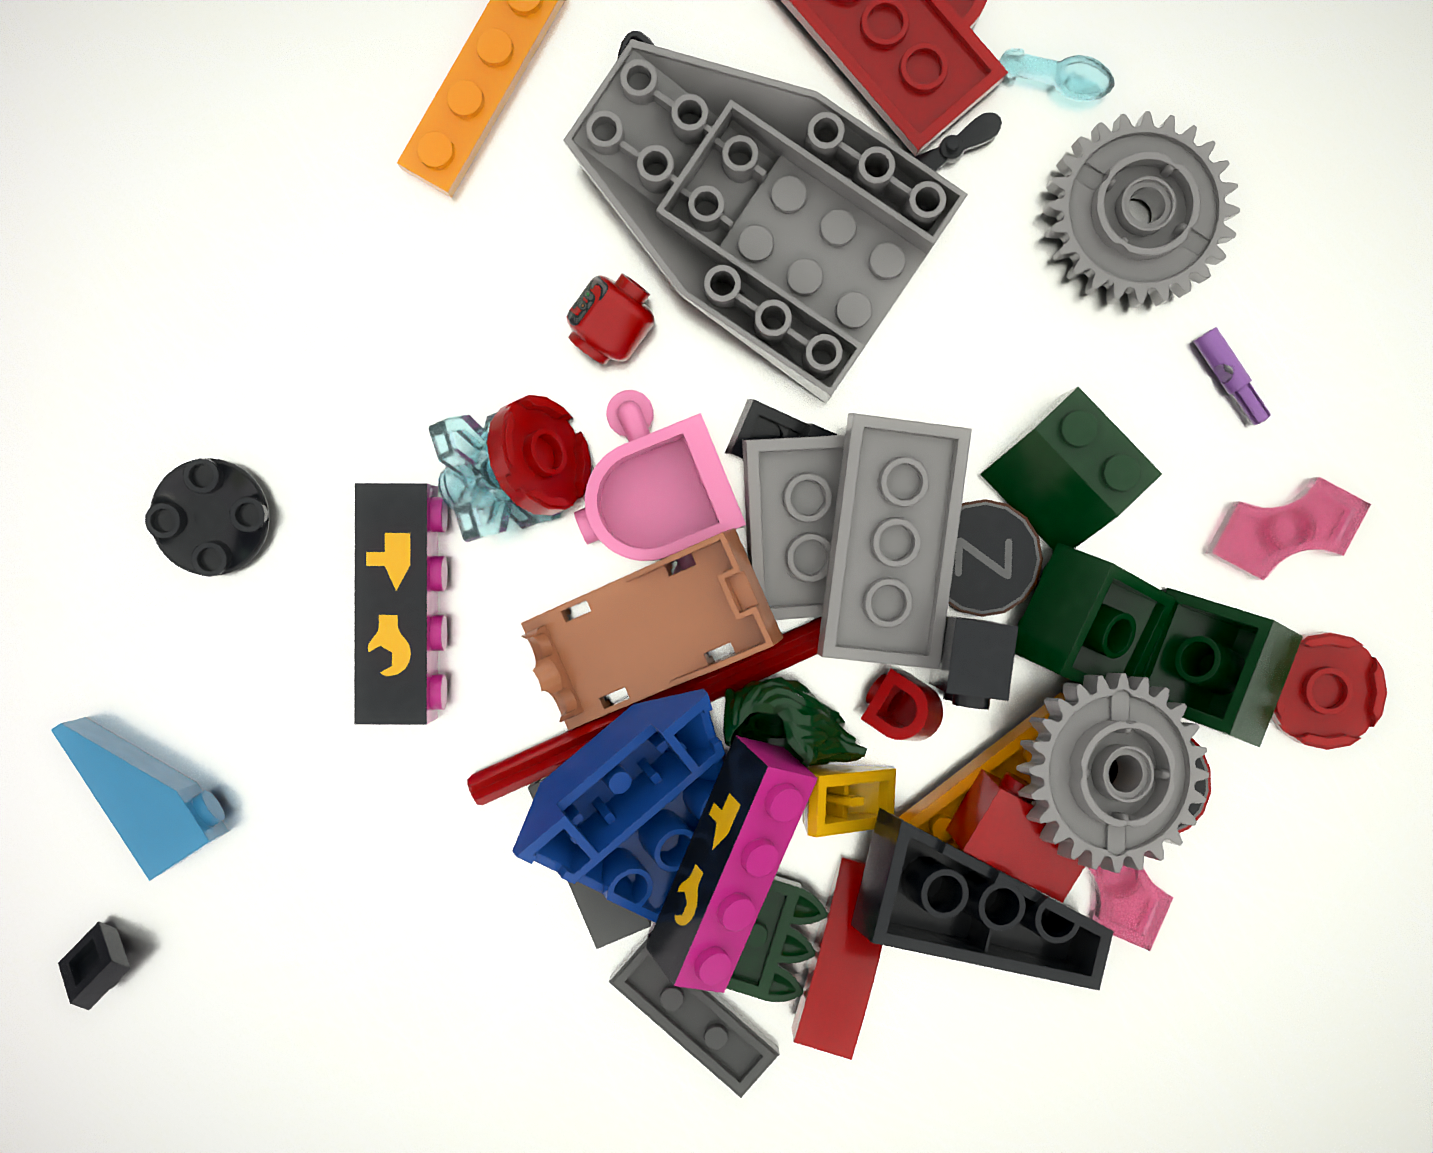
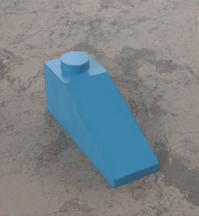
M83 717L60 723L51 729L149 881L172 869L229 832L223 823L225 818L224 811L213 794L206 790L202 791L199 784L97 723Z

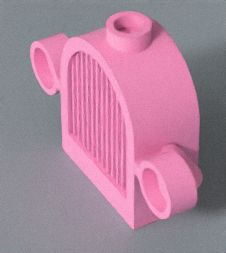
M624 390L611 398L606 410L607 421L616 434L628 439V443L616 447L597 463L586 486L585 508L574 512L576 522L587 545L600 540L608 549L622 557L638 561H656L729 529L735 528L737 530L746 526L701 413L650 433V428L654 422V409L650 400L643 393L636 390ZM692 554L677 560L678 563L673 574L696 565Z

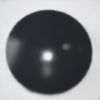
M214 458L191 460L169 472L155 490L150 508L145 515L146 528L153 535L162 553L183 570L207 577L231 573L249 563L263 546L270 521L268 503L257 481L236 464Z

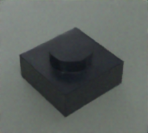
M99 921L58 962L69 1003L86 1010H90L110 989L115 987L122 976L130 969L117 929Z

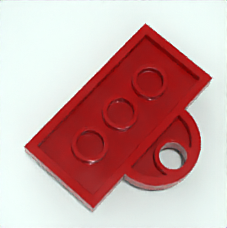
M781 0L914 156L918 155L999 85L1008 74L1005 67L972 30L980 18L987 0Z

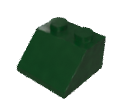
M1079 386L1058 397L978 474L1004 503L1009 504L1028 518L1039 539L1052 553L1057 543L1074 549L1116 519L1162 475L1154 464Z
M1057 543L1049 562L1042 571L1041 579L1030 603L1017 624L1018 633L1015 654L1083 685L1084 675H1103L1105 679L1107 673H1126L1127 676L1140 677L1177 599L1112 562Z
M1167 587L1165 593L1177 600L1140 677L1149 678V687L1168 688L1169 697L1167 703H1185L1187 708L1182 719L1260 748L1303 636L1273 619Z

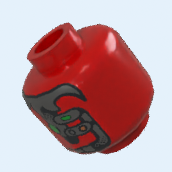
M621 273L616 281L603 275L593 277L567 313V323L572 329L568 338L585 354L603 365H606L610 359L619 362L626 361L654 325V315L649 307L644 304L650 293L624 273Z

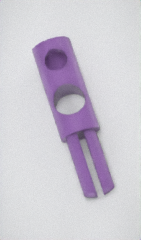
M1217 326L1195 339L1193 342L1227 393L1234 396L1252 425L1265 422L1271 416V413L1250 383L1252 381L1251 377ZM1224 364L1232 368L1233 374L1225 371Z

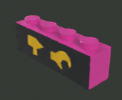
M355 483L354 725H427L438 719V710H445L447 703V679L445 674H438V651H445L447 620L445 615H438V592H445L448 571L446 557L438 556V532H446L448 509L446 498L438 497V486L428 483Z
M736 735L733 739L646 945V949L673 986L725 993L818 779L784 747Z

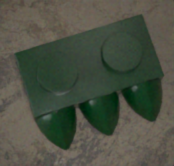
M775 875L726 989L769 1002H786L803 995L804 991L797 979L789 971L779 966L778 963H800L814 957L816 952L812 944L798 930L790 927V924H813L827 918L828 913L820 900L811 892L803 889L801 883Z

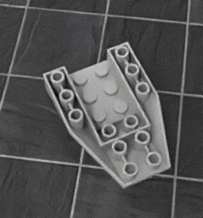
M633 39L630 40L563 139L566 147L680 296L826 404L968 196V193L817 91Z

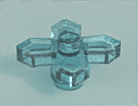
M497 412L486 417L484 428L470 414L448 417L429 426V433L438 461L446 466L439 475V492L444 502L454 510L462 538L467 543L506 532L509 518L521 529H526L559 519L561 516L560 512L553 515H534L517 506L501 489L490 466L487 448L490 422Z

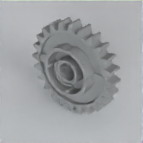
M1145 111L1137 120L1135 126L1131 124L1130 119L1125 113L1120 114L1113 122L1112 131L1103 122H1099L1091 131L1092 142L1080 136L1071 146L1075 157L1064 155L1056 164L1058 170L1065 177H1053L1047 184L1046 189L1056 195L1058 199L1048 202L1043 208V213L1057 218L1058 222L1045 232V237L1062 240L1063 246L1057 250L1053 258L1054 260L1072 259L1073 265L1066 276L1069 280L1081 274L1087 275L1086 294L1089 295L1100 286H1104L1107 288V304L1115 303L1125 292L1128 295L1131 308H1137L1144 303L1148 293L1155 306H1159L1168 301L1169 289L1178 298L1191 292L1190 280L1200 284L1211 277L1206 264L1217 265L1226 259L1227 255L1217 244L1227 243L1236 237L1237 233L1226 226L1224 221L1230 220L1240 213L1239 207L1228 204L1225 201V197L1238 188V183L1221 181L1220 174L1226 170L1230 162L1228 160L1218 162L1210 160L1209 156L1216 142L1212 140L1197 146L1194 143L1197 126L1194 124L1182 134H1178L1175 132V116L1170 115L1159 127L1154 126L1150 111ZM1130 199H1140L1150 207L1152 214L1150 223H1142L1132 216L1129 209Z
M1107 673L1105 679L1103 675H1084L1083 686L1076 683L1063 684L1065 701L1060 698L1047 697L1044 702L1050 714L1049 718L1031 717L1029 720L1037 730L1038 737L1036 740L1027 739L1020 742V745L1032 754L1031 761L1016 766L1017 771L1031 777V783L1018 791L1019 796L1036 800V805L1026 815L1027 819L1041 824L1046 823L1039 838L1052 844L1059 843L1058 855L1072 860L1078 858V865L1097 870L1100 866L1101 869L1120 873L1123 865L1136 870H1142L1144 856L1159 861L1164 860L1162 843L1166 842L1181 846L1183 841L1177 829L1178 825L1182 823L1195 826L1197 821L1189 812V806L1191 803L1199 804L1206 801V798L1197 792L1194 786L1197 781L1209 778V772L1198 769L1195 765V761L1207 753V747L1194 746L1190 741L1199 730V725L1181 722L1180 720L1187 708L1185 703H1167L1169 689L1154 686L1149 688V678L1130 676L1127 678L1126 673ZM1116 760L1118 773L1116 779L1111 784L1109 769L1112 762Z

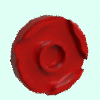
M527 395L501 407L490 422L487 438L490 466L501 489L517 506L534 515H553L570 508L578 498L583 497L591 474L588 444L581 431L575 434L572 426L568 423L572 416L564 407L548 397Z
M1323 631L1304 634L1272 715V720L1281 732L1303 745L1325 750L1351 746L1362 739L1360 736L1366 733L1369 727H1374L1383 715L1388 693L1384 670L1377 658L1372 657L1369 651L1363 647L1364 645L1353 637Z

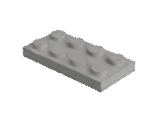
M848 413L817 650L819 656L823 658L940 670L972 428Z

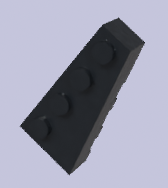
M879 807L851 925L870 942L1100 991L1114 933L1113 930Z

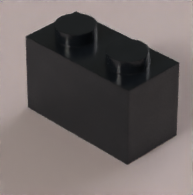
M947 616L940 670H930L929 684L944 692L943 699L952 701V704L956 706L989 710L990 699L1009 701L1018 626Z

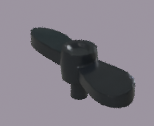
M993 112L983 113L971 121L958 135L946 136L941 141L939 147L915 156V158L937 172L945 163L951 164L959 161L964 151L981 146L994 139L1001 129V117Z

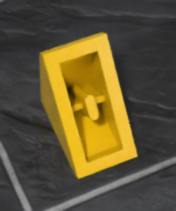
M835 764L805 766L818 778L803 811V824L807 836L817 838L873 830L879 807L894 815L896 768Z

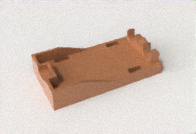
M735 528L719 533L521 623L525 632L521 637L528 639L535 656L536 664L532 671L539 681L541 692L546 691L553 697L562 715L559 722L564 721L568 731L668 688L763 651L783 639ZM692 554L696 565L672 575L670 569H673L671 562ZM587 601L591 611L569 621L567 616L571 614L569 608ZM730 642L735 651L715 661L713 656L709 657L707 652ZM622 688H625L629 695L628 698L612 705L609 699L604 700V696Z

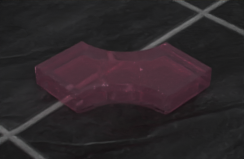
M1313 477L1296 497L1279 506L1263 508L1242 501L1233 502L1206 554L1255 580L1264 581L1280 562L1298 552L1318 550L1334 556H1344L1371 504L1321 477Z
M1123 865L1120 873L1101 869L1100 866L1097 870L1086 867L1092 878L1096 893V909L1093 920L1113 930V936L1151 951L1174 897L1156 886L1147 875L1144 867L1142 870H1136Z

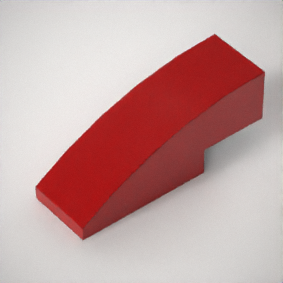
M841 855L825 906L828 915L827 918L821 920L813 945L816 954L808 961L807 967L809 972L791 1029L794 1043L852 1060L883 945L870 942L851 925L866 862Z

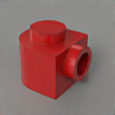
M891 668L887 675H881L869 689L865 700L868 707L861 717L862 721L888 738L904 741H922L931 737L939 729L943 719V705L939 695L930 686L906 671Z

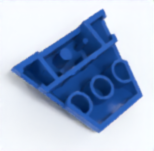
M699 689L631 705L540 782L513 847L514 855L530 864L535 861L558 872L562 879L575 884L579 882L602 893L607 900L656 923L724 763L722 757L725 755L722 741L716 736L709 712L713 709L708 693L704 689Z

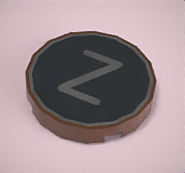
M982 499L962 503L948 603L951 608L958 612L985 617L1006 613L1025 601L1038 582L1043 562L1039 536L1026 516L1009 504Z

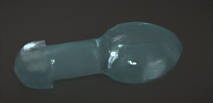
M1011 48L1007 49L999 59V62L1008 71L1006 77L1015 81L1017 77L1053 85L1056 91L1063 97L1077 102L1101 99L1109 94L1115 86L1114 76L1110 69L1100 60L1091 56L1077 54L1057 61L1024 53L1025 49Z

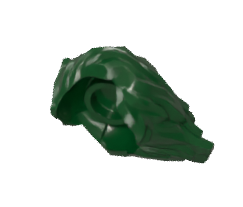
M782 677L766 679L762 682L751 681L736 692L732 688L725 690L723 733L725 744L729 747L735 735L781 746L807 767L826 765L830 762L857 761L866 755L867 748L855 744L856 738L843 729L845 721L839 715V712L830 709L820 702L798 680H785Z

